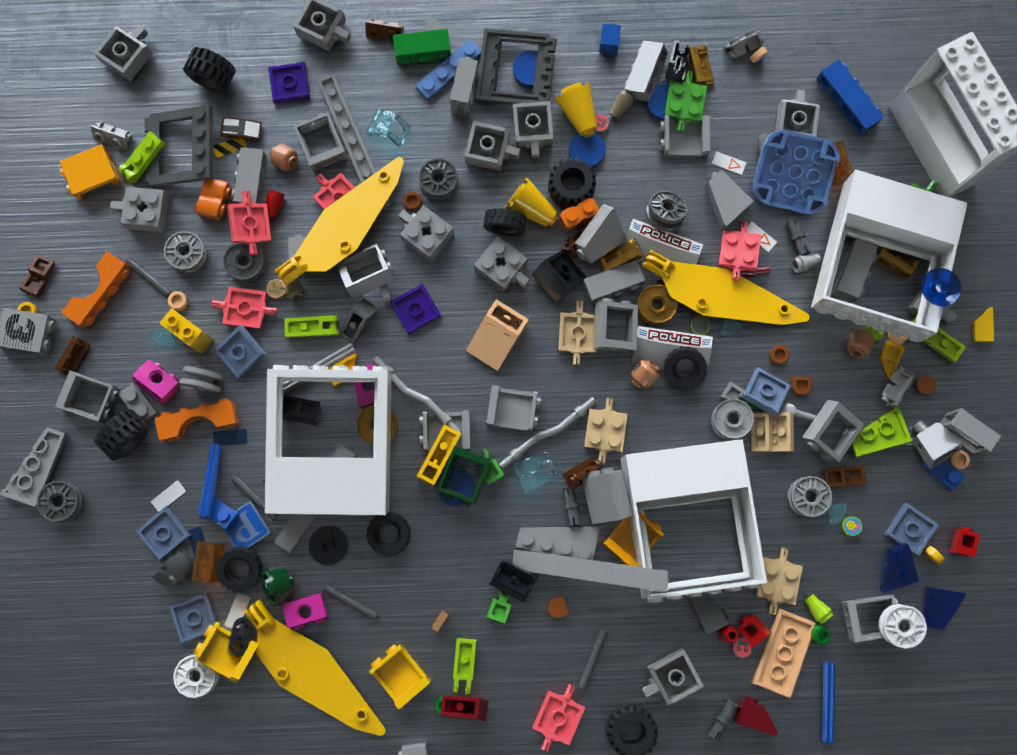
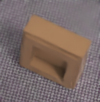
M444 610L441 611L432 629L438 632L449 614Z

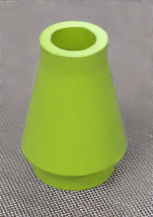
M814 594L805 600L816 622L819 621L820 624H823L833 616L832 609Z

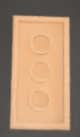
M778 608L752 684L791 698L811 641V631L817 623Z

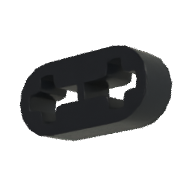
M246 618L237 619L232 626L228 642V653L233 657L242 656L247 649L251 623ZM240 623H244V627L247 628L243 630L242 635H238L239 628L236 627ZM237 639H239V646L243 648L235 652V648L232 645H235Z

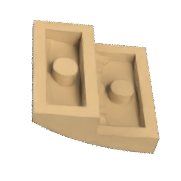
M768 412L753 413L754 424L751 429V452H794L793 413H778L776 417Z

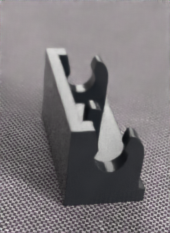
M674 40L665 79L683 83L688 63L689 46L686 45L684 51H679V41Z
M283 395L282 419L318 426L321 403Z
M502 559L489 585L525 603L538 576Z

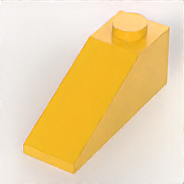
M444 424L416 479L434 487L461 435L460 432Z

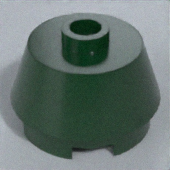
M267 568V571L260 573V577H264L265 580L262 588L266 599L271 598L272 600L270 603L271 607L281 606L294 595V580L291 574L288 575L285 568Z

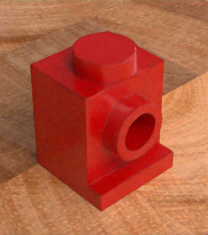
M968 527L955 529L949 553L964 557H976L980 534L974 533L973 529Z
M747 614L740 620L741 625L737 628L752 647L756 646L771 633L756 614L753 616ZM752 624L755 625L757 631L751 629Z

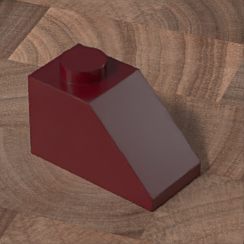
M443 695L440 716L486 722L488 701L477 697Z
M747 696L746 699L740 698L734 722L777 736L778 731L764 706L758 703V699Z

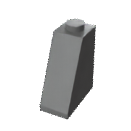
M721 170L709 176L705 188L719 226L724 231L751 206L753 200Z
M606 204L602 205L575 242L577 247L576 253L581 260L593 263L627 240L615 208Z

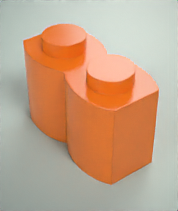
M217 179L204 180L195 209L198 216L221 221L222 216L224 217L227 212L225 204L231 198L232 188L229 183Z
M594 198L585 199L577 207L565 209L560 214L559 223L565 233L574 232L581 225L589 224L598 212L599 207Z

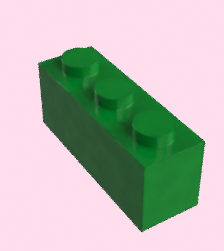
M448 28L393 35L397 64L406 65L415 61L427 62L431 59L445 60L451 55Z

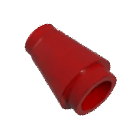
M271 189L269 194L267 193L268 217L275 219L285 201L283 199L285 194Z
M728 624L719 629L718 637L723 643L731 644L738 639V632L733 625ZM732 631L733 636L732 638H729L728 634Z

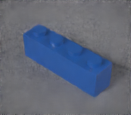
M837 60L820 72L817 80L860 136L875 127L884 118L881 110L871 101L869 94L863 91L858 80L853 78L849 73L848 67L840 60Z

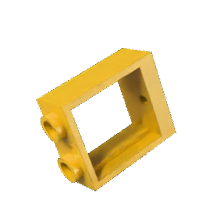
M172 308L159 323L200 354H203L214 340Z

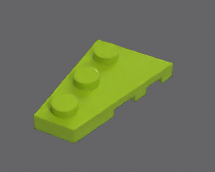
M899 405L858 433L850 445L855 458L912 442Z

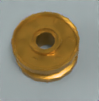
M661 284L645 288L636 301L638 317L650 326L666 324L676 314L678 307L677 301L669 296L666 286ZM652 302H658L661 305V309H655Z
M370 405L359 414L356 424L360 437L365 442L374 445V405ZM391 411L390 439L392 440L398 431V419L395 413Z

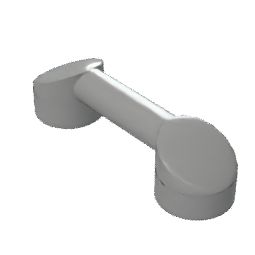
M790 403L783 404L779 413L791 412L794 417L813 422L816 418V415L797 410ZM831 422L829 423V425L827 426V428H826L825 430H827V429L830 428Z

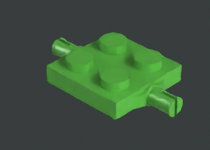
M690 71L686 72L683 83L673 80L669 82L664 117L669 115V118L678 121V133L680 130L681 133L685 132L686 123H701L707 86L692 83L694 75L692 71L691 73Z

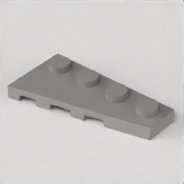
M47 427L32 447L33 450L29 456L25 457L19 470L16 474L12 475L9 484L0 492V495L37 507L38 494L48 484L68 434Z
M600 527L520 528L516 547L539 553L593 560Z

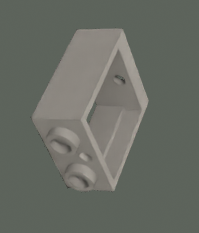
M459 57L450 96L451 113L470 117L478 81V61L471 57Z
M328 112L319 113L310 120H302L297 125H294L313 172L347 158ZM329 125L337 147L312 157L303 135Z
M377 244L350 255L337 264V268L352 300L394 281L391 275L394 270L390 262H385L388 260L384 249L380 250ZM380 261L383 269L355 282L352 281L351 273Z
M609 298L602 299L601 302L595 304L594 349L624 353L636 351L638 305L631 304L630 301H620L618 303L614 302V299ZM607 309L627 311L626 341L606 339Z
M69 371L55 407L105 424L106 420H109L113 403L118 399L119 388ZM82 380L108 389L98 416L71 407Z
M827 400L802 438L808 442V447L821 453L820 457L824 460L840 462L865 424L840 402ZM835 416L847 427L834 447L830 449L819 438Z
M962 408L946 413L940 422L963 441L962 447L974 455L993 452L999 445L998 440L1001 435Z
M894 595L842 601L850 642L856 643L883 638L880 631L861 634L856 605L884 601L886 609L891 605L898 604ZM902 622L899 624L900 631L903 630Z

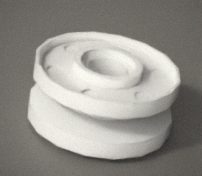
M901 604L891 605L880 616V634L891 645L906 649L912 648L921 643L926 635L927 626L925 618L914 607ZM904 621L906 628L900 631L899 624Z
M196 655L187 656L182 659L176 666L173 676L175 687L179 693L191 698L207 695L214 690L220 676L216 672L193 661ZM195 670L200 672L201 677L199 681L193 678Z

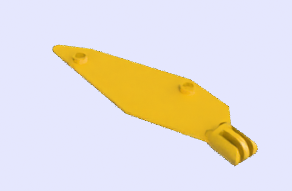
M398 157L323 210L295 256L274 270L285 285L291 283L304 272H327L359 248L398 184L404 164L403 158Z
M652 250L649 251L645 262L642 264L643 268L663 279L669 296L672 299L703 316L776 325L802 323L810 319L808 313L740 276V281H736V274L735 281H733V271L727 268L673 262Z
M260 599L256 601V604H252L249 609L244 611L258 631L257 643L259 645L256 654L280 687L353 729L379 736L384 735L385 727L326 648L274 619ZM363 711L365 717L360 716L359 712Z

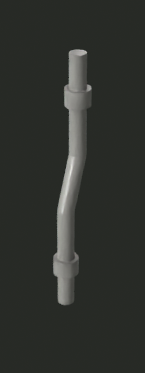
M378 356L372 360L376 366L387 367L388 371H392V383L404 395L424 403L440 419L439 422L443 426L445 424L460 433L462 432L452 422V418L447 413L445 414L429 397L409 389L394 374L395 371L389 365L387 366Z
M591 397L582 406H577L573 410L574 412L559 425L534 434L519 448H514L509 452L510 455L500 462L499 466L504 470L512 462H517L522 457V454L538 441L565 430L575 420L581 419L586 415V411L597 403L596 400Z

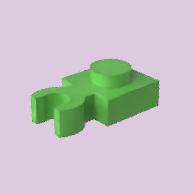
M484 449L485 457L490 458L489 452ZM496 459L492 460L491 468L485 480L488 486L505 476ZM484 466L478 468L480 473L482 472Z
M498 589L499 599H492L486 618L505 624L512 606L507 603V600L512 596H504L502 591Z

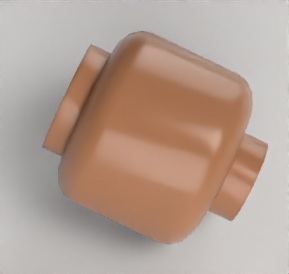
M279 144L270 151V162L280 170L287 172L297 166L298 155L295 150L287 145Z
M866 329L854 330L849 334L846 349L851 356L863 358L870 354L874 338Z
M641 360L631 371L632 383L638 388H650L659 378V368L650 360Z

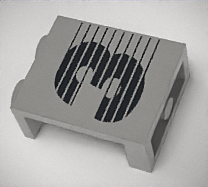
M3 308L0 318V348L37 352L47 356L52 344L51 335L56 327L55 319L48 315Z

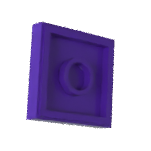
M305 62L268 67L274 104L310 98Z
M423 283L390 301L408 335L441 317Z

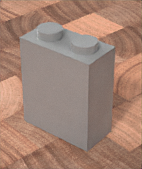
M613 467L601 470L602 473L596 470L589 472V476L581 479L592 524L617 521L633 516L622 469L613 471Z

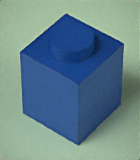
M602 24L599 52L607 55L617 54L621 25Z

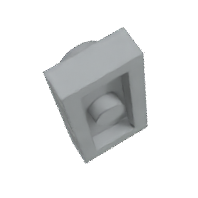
M134 383L119 393L127 407L134 410L145 423L158 414L142 390Z

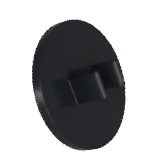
M320 527L310 537L309 552L313 559L320 564H336L347 553V537L337 527Z

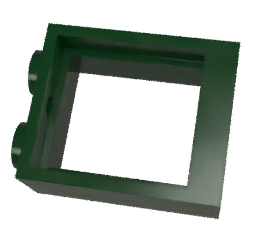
M454 446L437 490L442 492L441 496L452 500V497L460 499L459 503L469 507L471 504L476 505L493 461ZM458 457L484 466L472 498L447 489Z

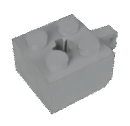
M308 0L293 26L298 37L327 51L331 50L334 42L338 41V39L348 43L351 38L350 32L344 29L346 22L344 12L322 0Z
M138 25L133 32L130 31L129 33L119 27L113 28L94 54L102 64L131 82L150 58L152 52L144 44V39L148 34L147 31Z
M797 90L795 99H782L778 105L775 131L789 130L816 137L820 106L804 101L805 90Z
M550 101L513 104L516 148H531V157L539 158V148L544 145L553 144Z
M473 121L465 152V164L502 171L504 160L509 158L519 159L520 149L512 147V144L508 143L510 138V131L508 129Z
M126 187L125 197L122 199V202L111 201L110 209L113 212H120L122 216L121 224L127 229L165 233L170 197L164 190Z
M424 205L417 214L413 213L412 216L404 210L398 215L399 219L405 223L403 226L404 230L400 233L401 239L430 262L434 260L454 235L453 227Z
M498 236L474 265V270L503 292L511 283L515 285L517 282L525 288L530 282V279L523 275L525 272L523 268L527 264L528 258ZM498 262H499V263H502V262H503V263H504V266H503V265H500V266L498 267V264H497V263H498Z
M680 648L647 666L652 678L649 679L650 684L641 690L645 697L655 693L657 697L661 695L667 705H671L701 689L704 685L685 650ZM673 672L679 674L676 681L671 679Z

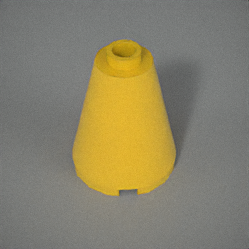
M581 82L561 90L562 95L559 97L556 95L555 100L580 136L590 137L595 134L597 129L592 91L588 82H585L586 85H581Z
M526 177L523 180L526 184L519 185L508 201L511 205L507 204L504 208L520 212L527 219L545 227L548 225L552 226L558 218L556 216L557 211Z

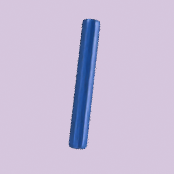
M211 444L209 448L199 517L202 519H210L221 454V446L219 444Z
M824 662L822 742L833 744L835 663Z

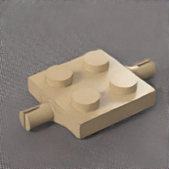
M580 300L576 301V312L560 313L558 351L572 353V365H576V358L577 365H581V354H596L597 349H594L595 315L583 312L584 301L580 302Z
M606 398L605 409H589L584 447L599 451L598 461L602 460V464H606L608 452L623 453L628 414L614 411L615 399L612 398L611 402L610 398Z
M781 547L779 559L763 557L767 583H762L760 588H756L755 596L770 601L768 613L772 614L773 612L774 615H777L778 603L796 604L803 566L787 561L789 553L787 548Z

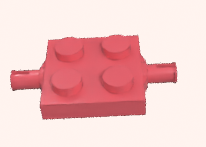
M341 172L329 181L320 173L318 174L319 177L316 176L315 179L322 187L313 196V199L323 209H326L355 187Z
M242 191L243 202L227 206L232 243L249 244V255H257L256 244L271 241L267 204L251 202L250 191Z
M744 221L740 222L739 231H723L718 267L733 270V281H735L736 274V281H740L741 271H757L762 234L747 232L748 222L746 221L744 228Z
M228 287L227 297L224 302L212 301V308L223 309L222 324L238 327L243 325L244 328L262 330L265 315L277 316L276 312H278V308L267 307L268 293L266 291Z
M568 684L564 695L548 690L532 726V729L541 732L546 737L541 749L549 752L553 741H560L570 745L585 707L572 699L576 689L575 686Z

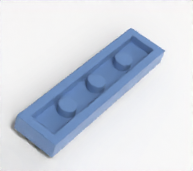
M469 39L415 85L416 89L429 101L455 78L459 57H471L476 60L481 56V50Z

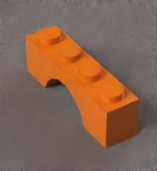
M108 251L96 265L100 275V283L96 291L85 298L72 297L61 312L85 329L93 324L95 316L105 308L106 301L117 292L118 285L130 273L131 267Z
M226 398L218 400L217 404L203 403L198 405L199 408L195 409L186 407L179 409L180 412L161 413L160 417L155 418L158 439L162 442L181 439L184 437L188 425L201 418L210 419L219 429L238 426L240 423L236 403Z

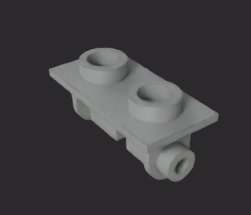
M755 29L744 33L745 37L741 39L739 37L728 41L729 45L725 46L724 49L729 48L728 54L730 58L736 59L747 53L746 45L749 51L762 46L764 39L759 34L763 30L755 31Z
M103 122L96 123L95 126L91 125L93 139L128 151L127 142H130L133 137L129 131L117 128L113 132L115 128Z
M903 367L895 369L890 379L895 385L887 384L881 394V400L887 403L886 406H897L902 402L903 394L913 382L914 372L905 373L906 369Z

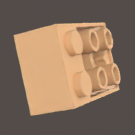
M496 299L468 345L466 352L498 371L527 327L529 319Z

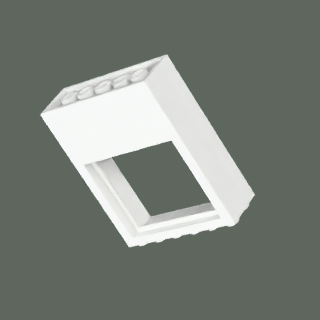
M973 32L936 49L888 106L930 179L934 180L935 183L938 182L936 189L940 195L950 198L976 185L1017 152V105ZM948 73H950L994 147L990 154L945 81L944 77Z
M855 170L842 186L811 308L816 309L821 314L829 313L835 315L836 318L841 320H852L857 325L872 326L877 331L885 330L891 332L894 336H905L913 342L924 341L936 334L968 203ZM846 236L858 238L865 242L930 261L915 323L830 297Z
M273 365V369H267L265 514L386 515L390 511L392 371H388L387 367L373 366V370H367L365 366H353V370H348L347 366H333V370H328V366H313V369H309V366L293 365V369H289V366ZM283 381L375 382L373 458L282 457Z
M743 439L628 454L620 458L624 482L633 516L629 517L635 559L639 564L637 567L652 569L646 524L638 516V511L644 515L643 510L729 498L732 500L743 566L742 573L668 583L667 592L640 588L641 599H647V602L656 603L662 602L663 597L677 600L683 599L682 595L686 594V597L702 596V592L706 594L722 593V589L730 592L742 590L741 586L754 589L760 588L762 583H767Z

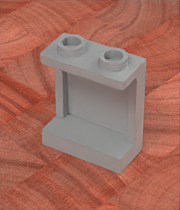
M665 115L664 120L660 121V133H663V139H660V150H663V157L707 158L710 153V116H702L701 123H686L685 132L681 133L680 130L678 133V121L669 119V115Z
M492 385L486 425L532 432L533 427H537L538 416L534 415L535 408L539 409L541 397H537L538 392L530 393L503 389Z
M470 410L444 412L452 418V422L462 431L455 446L471 451ZM423 412V416L419 417L420 428H423V436H420V447H423L424 452H430L443 427L439 422L440 419L434 413Z

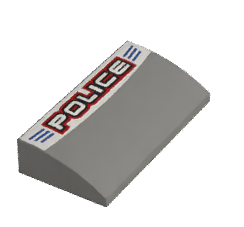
M632 219L626 235L627 240L625 241L636 238L644 256L637 260L638 264L641 265L645 262L650 250L673 262L697 264L704 245L672 232L658 230L650 224L636 219Z
M637 326V350L632 353L631 365L636 366L641 360H650L659 370H664V361L669 352L671 353L673 349L680 348V346H690L697 349L703 355L708 372L713 337ZM682 359L676 365V372L693 374L695 370L694 363L689 359Z

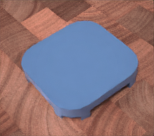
M778 130L771 133L763 143L752 188L755 197L764 204L805 214H813L826 206L829 200L827 198L837 163L840 161L837 147L828 139L789 130Z

